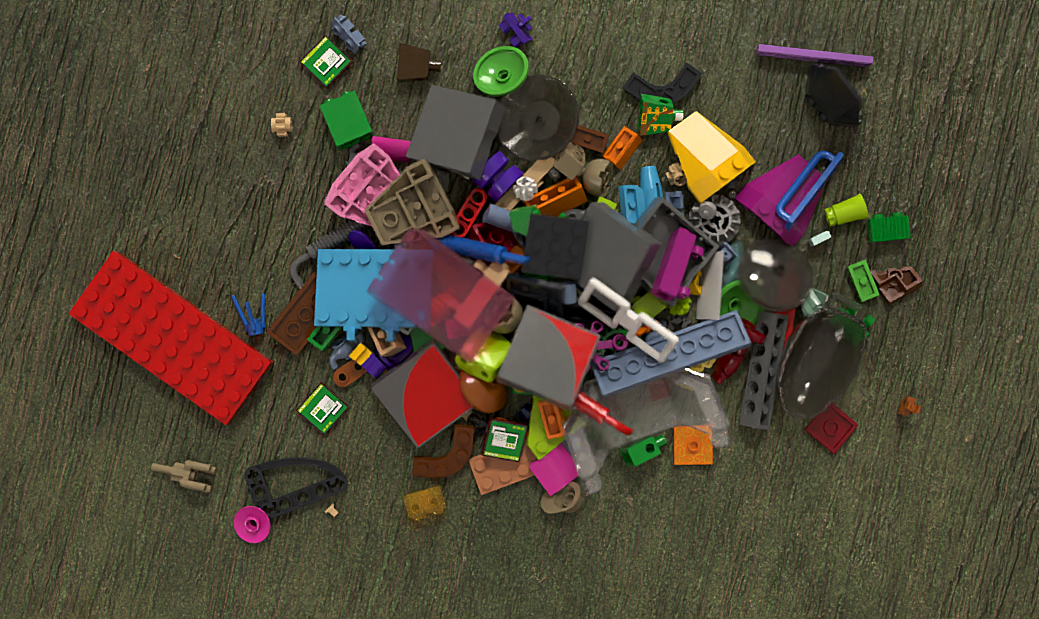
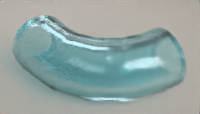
M741 240L729 244L738 257L727 264L722 271L721 289L733 281L740 280L745 271L746 254Z

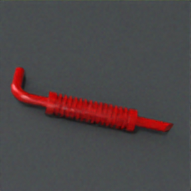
M578 390L573 403L574 408L580 409L579 411H583V414L586 413V416H589V418L596 419V422L600 425L606 422L624 435L634 434L632 427H628L608 415L610 412L608 408L603 405L600 406V403H597L596 400L590 399V396L587 397V394L584 395V392Z

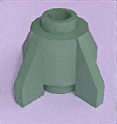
M806 288L800 293L799 301L801 302L802 315L807 324L823 312L832 310L830 306L832 300L829 295L815 288Z

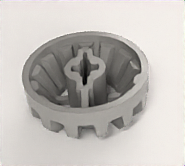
M713 194L703 201L712 202L715 206L721 207L726 211L727 214L725 215L718 211L716 212L714 218L718 217L719 221L715 225V223L710 222L711 219H705V222L702 223V217L699 213L692 212L693 206L699 207L702 204L696 201L689 211L688 222L703 231L719 246L724 242L728 243L737 234L741 223L740 212L734 205V202L723 195ZM728 217V225L723 230L722 224L724 223V218ZM704 225H706L709 229H712L714 233L706 230Z

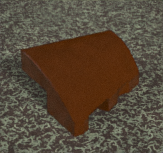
M912 266L901 269L888 268L887 271H870L877 289L889 306L921 288L923 280Z

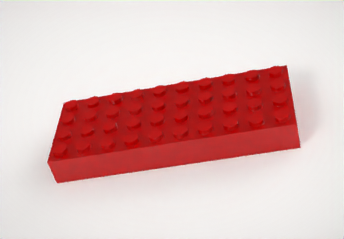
M112 251L68 313L225 425L231 424L274 363L263 353L117 251Z

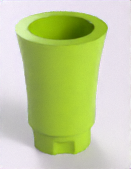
M861 193L824 209L830 227L836 224L841 225L869 218Z

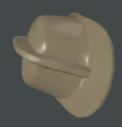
M570 482L552 496L546 491L541 499V508L549 514L559 512L574 513L585 502V499L582 497L580 486L575 482Z

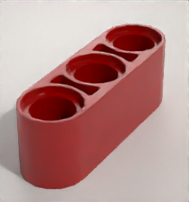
M477 188L470 192L457 212L456 218L462 231L461 235H457L454 231L448 235L463 238L468 233L486 202L487 195L484 190ZM477 195L480 198V203H476L472 196ZM463 211H468L471 214V219L465 218Z

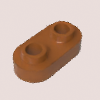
M352 359L335 371L333 379L338 386L346 387L366 374L367 370L363 367L361 370H357L355 368L357 362ZM341 374L346 375L345 381L340 380Z

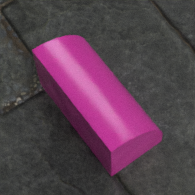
M373 136L372 144L374 143L389 155L392 161L410 163V159L406 157L411 141Z

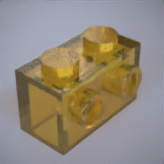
M441 484L403 495L409 519L414 518V521L425 518V514L431 512L433 515L443 513V509L447 507Z

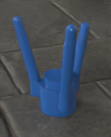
M261 294L260 322L259 318L253 319L248 302H245L249 318L246 321L236 297L232 295L231 298L244 324L245 332L248 331L249 336L264 333L263 328L266 327L265 294Z

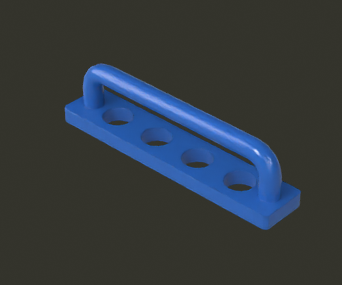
M819 151L812 157L776 205L777 215L786 222L785 229L791 230L841 164L845 154L839 151L835 156L828 151ZM822 158L831 162L792 215L786 213L783 210L817 163Z

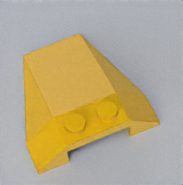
M697 111L667 132L675 154L679 157L680 168L684 171L688 181L686 182L688 189L699 203H702L756 162L743 145Z

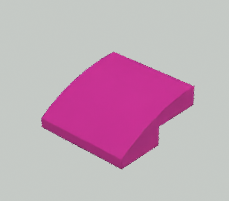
M562 442L540 460L536 459L529 464V468L550 496L561 490L582 472Z

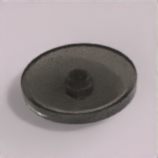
M772 238L758 240L744 251L738 262V279L743 291L753 302L765 309L772 311L792 310L801 305L812 290L813 272L809 261L798 248L790 243H785L783 240Z

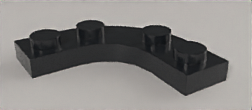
M686 63L678 76L670 84L655 86L633 72L622 89L639 101L641 94L669 98L672 104H674L690 92L702 73Z

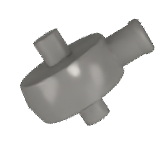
M705 201L699 207L693 206L692 212L699 213L703 219L709 220L716 215L717 208L714 203Z

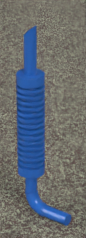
M445 235L442 238L425 239L430 244L439 245L444 252L498 264H504L506 260L526 264L532 259L508 253L507 248L452 235Z

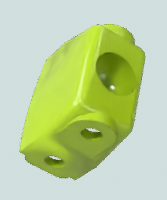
M487 324L483 325L467 339L462 350L460 349L457 352L455 362L459 368L468 374L484 381L492 382L501 370L511 343L502 334L490 329Z

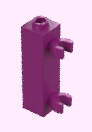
M678 228L671 233L651 294L667 302L675 297L681 300L689 297L691 290L680 286L689 257L697 260L698 256L702 257L704 252L703 248L694 246L696 235L692 234L688 229Z

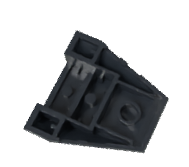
M813 63L808 68L805 89L807 103L812 108H816L819 112L817 115L820 120L828 125L850 128L859 126L862 123V120L859 119L862 117V113L859 111L862 110L863 99L839 68L833 66L824 68V64L818 66L817 63Z

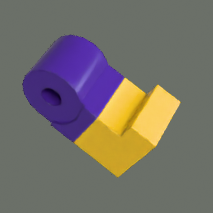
M360 343L349 355L375 378H378L387 368L379 357L363 343Z

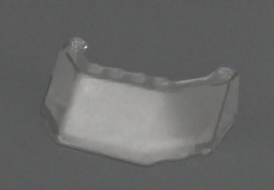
M691 368L603 398L596 378L585 383L582 391L584 395L587 394V397L590 396V399L596 400L597 403H600V406L603 405L610 410L608 415L622 424L632 427L634 429V434L624 435L606 422L600 425L596 422V419L589 418V416H586V413L583 414V411L580 412V409L577 410L576 407H572L569 418L562 426L586 496L600 491L602 482L598 473L610 450L683 424L708 434L711 444L717 448L733 444L729 420L710 376L703 372L693 371Z

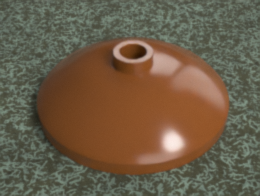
M461 369V390L466 400L475 409L484 413H493L500 410L506 404L509 393L508 386L497 382V377L492 382H487Z

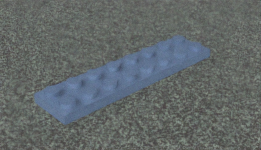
M737 310L719 316V320L710 319L674 332L673 334L678 337L679 341L663 363L654 359L638 346L604 357L610 364L606 371H600L597 368V364L592 361L591 366L603 398L751 346L750 339ZM662 336L646 343L661 353L669 340ZM600 362V366L605 368L606 363Z

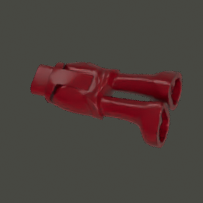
M740 318L751 345L753 343H764L767 337L756 330V326L752 322ZM749 347L718 357L712 378L722 385L725 379H729L738 369L741 362L745 359L744 355Z

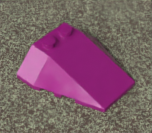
M799 154L749 182L733 198L744 209L753 212L777 234L776 237L789 249L804 235L824 188L823 186L791 230L785 229L786 222L777 215L776 205L808 164ZM814 168L783 210L792 215L822 174Z

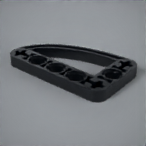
M288 457L275 459L251 466L245 471V479L256 507L264 510L267 505L268 508L275 506L273 502L276 501L277 509L270 512L269 519L338 494L348 487V479L341 469L328 461L317 458ZM309 465L325 469L334 476L273 499L263 471L282 466ZM251 470L254 472L258 471L259 475L256 476L258 482L262 480L263 484H258L255 487L252 486L256 482L253 477H249V474L252 473ZM336 478H339L340 481L343 480L342 488L340 489L339 486L333 487L332 490L334 492L331 493L327 481H330L331 485L337 482ZM318 485L326 487L325 495L317 494L316 487ZM262 487L265 489L266 495L264 498L256 496L257 488ZM300 492L308 494L307 502L299 501L298 494ZM286 498L290 501L289 509H283L280 506L282 499Z

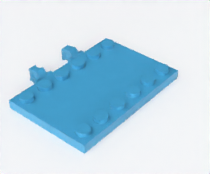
M318 249L314 326L343 327V331H347V340L349 342H357L355 336L358 330H362V327H377L386 330V342H395L396 332H400V328H431L434 251Z

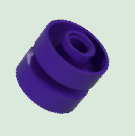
M501 151L487 159L481 179H473L481 189L487 187L490 183L492 184L488 195L496 203L524 175L516 165L503 171L509 159Z

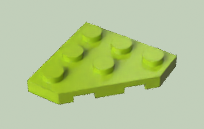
M533 395L526 445L537 460H540L584 424L571 407L570 411L564 410L569 433L566 436L547 439L538 402L542 401V399Z

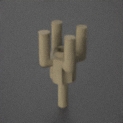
M187 460L184 464L175 462L173 467L153 463L151 470L170 474L171 481L179 482L181 487L211 493L212 486L195 481L198 477V471L215 475L217 467Z

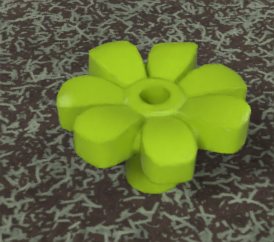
M685 297L684 300L679 299L673 307H668L670 313L673 316L676 314L679 316L687 314L691 299L690 297Z

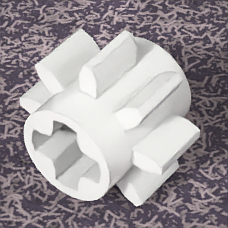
M521 177L517 180V185H513L516 198H520L522 201H529L534 198V193H538L535 180H531L529 177Z

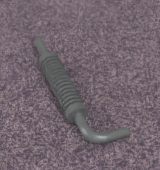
M349 219L348 223L345 222V225L341 224L342 227L338 226L339 229L335 228V231L332 230V233L329 232V235L325 234L326 237L322 236L323 239L319 238V241L316 240V243H312L313 245H308L306 247L308 252L295 259L290 266V276L297 287L300 289L304 284L299 276L298 268L311 258L317 261L318 249H336V246L339 247V244L342 245V242L345 243V240H349L350 232L353 230L362 232V229L364 231L365 227L369 228L370 226Z

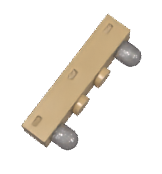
M546 151L522 177L534 179L538 189L544 183L542 179L546 175L552 180L558 181L561 179L562 173L553 167L555 159ZM512 186L495 205L512 211L520 202L522 204L525 202L520 198H516Z

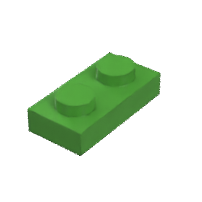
M866 259L846 267L860 302L880 295Z

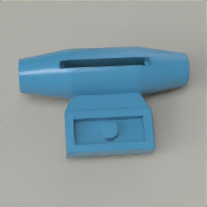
M646 166L640 169V187L638 185L618 186L621 215L632 225L635 224L655 197H663L656 166Z

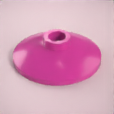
M255 506L243 507L234 517L235 531L243 540L250 543H258L269 535L271 528L270 520L267 514L260 508Z

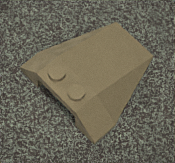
M425 158L406 167L364 210L381 245L440 238L459 229L455 211L437 174Z

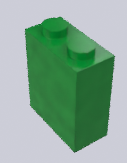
M355 90L352 92L346 91L340 97L327 99L322 105H319L339 151L375 136Z

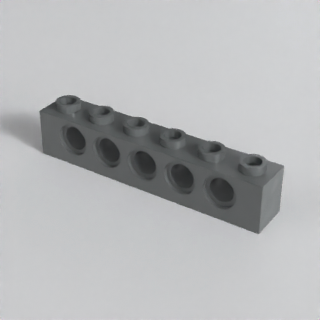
M762 311L758 312L756 330L763 333L767 339L762 344L753 343L739 425L769 430L789 316Z

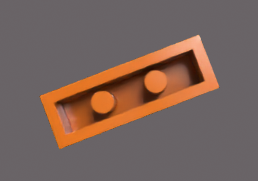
M575 176L572 181L567 178L534 194V198L524 202L526 206L536 204L537 209L541 211L542 215L559 216L562 212L565 213L588 202L582 185Z

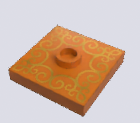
M673 426L674 465L713 464L712 426Z

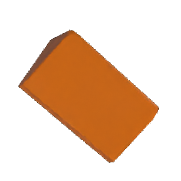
M624 126L602 155V158L612 161L611 163L621 170L642 142L641 137Z
M543 400L539 401L538 406L547 439L566 436L569 433L564 410Z

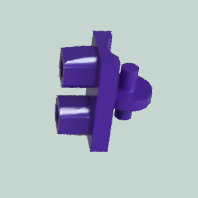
M513 12L510 14L506 13L503 16L505 19L500 23L499 27L504 33H508L511 29L515 31L516 35L510 39L515 48L530 43L533 40L528 33L533 29L529 24L532 20L531 16L524 18L520 13L516 18Z

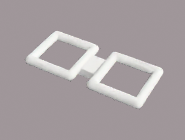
M595 278L589 281L578 300V304L609 327L615 329L620 324L629 330L626 338L660 363L665 362L679 341L677 336L646 314L640 313L637 315L629 309V302ZM594 288L620 306L613 319L587 301ZM643 323L669 340L661 353L635 335Z

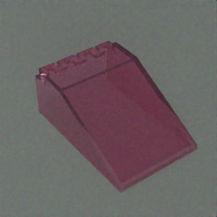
M411 227L400 241L405 245V248L399 245L395 248L389 257L394 262L393 265L386 261L378 273L383 278L382 281L375 277L368 287L367 293L389 310L471 363L514 300V297L423 229Z

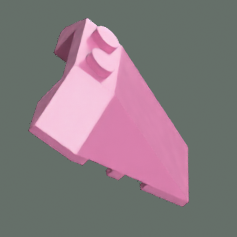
M373 143L358 153L335 180L324 204L341 217H346L372 227L364 210L400 173L389 155Z

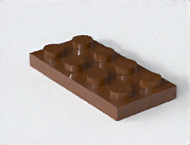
M315 272L310 275L266 331L267 334L295 355L299 354L307 344L309 336L316 329L314 318L317 273Z

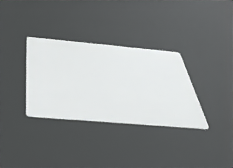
M724 251L715 252L701 269L702 277L699 276V285L702 286L701 295H698L696 319L719 320Z

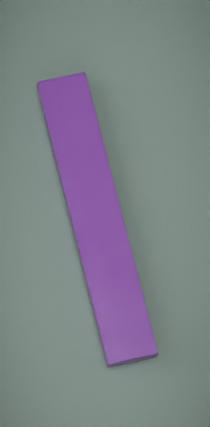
M759 44L756 47L755 53L760 56L869 67L873 64L874 58L871 56Z

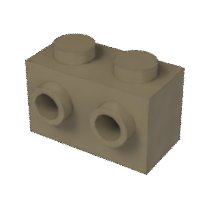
M567 140L556 153L553 167L572 181L575 176L579 177L585 170L584 150L579 145L574 146Z

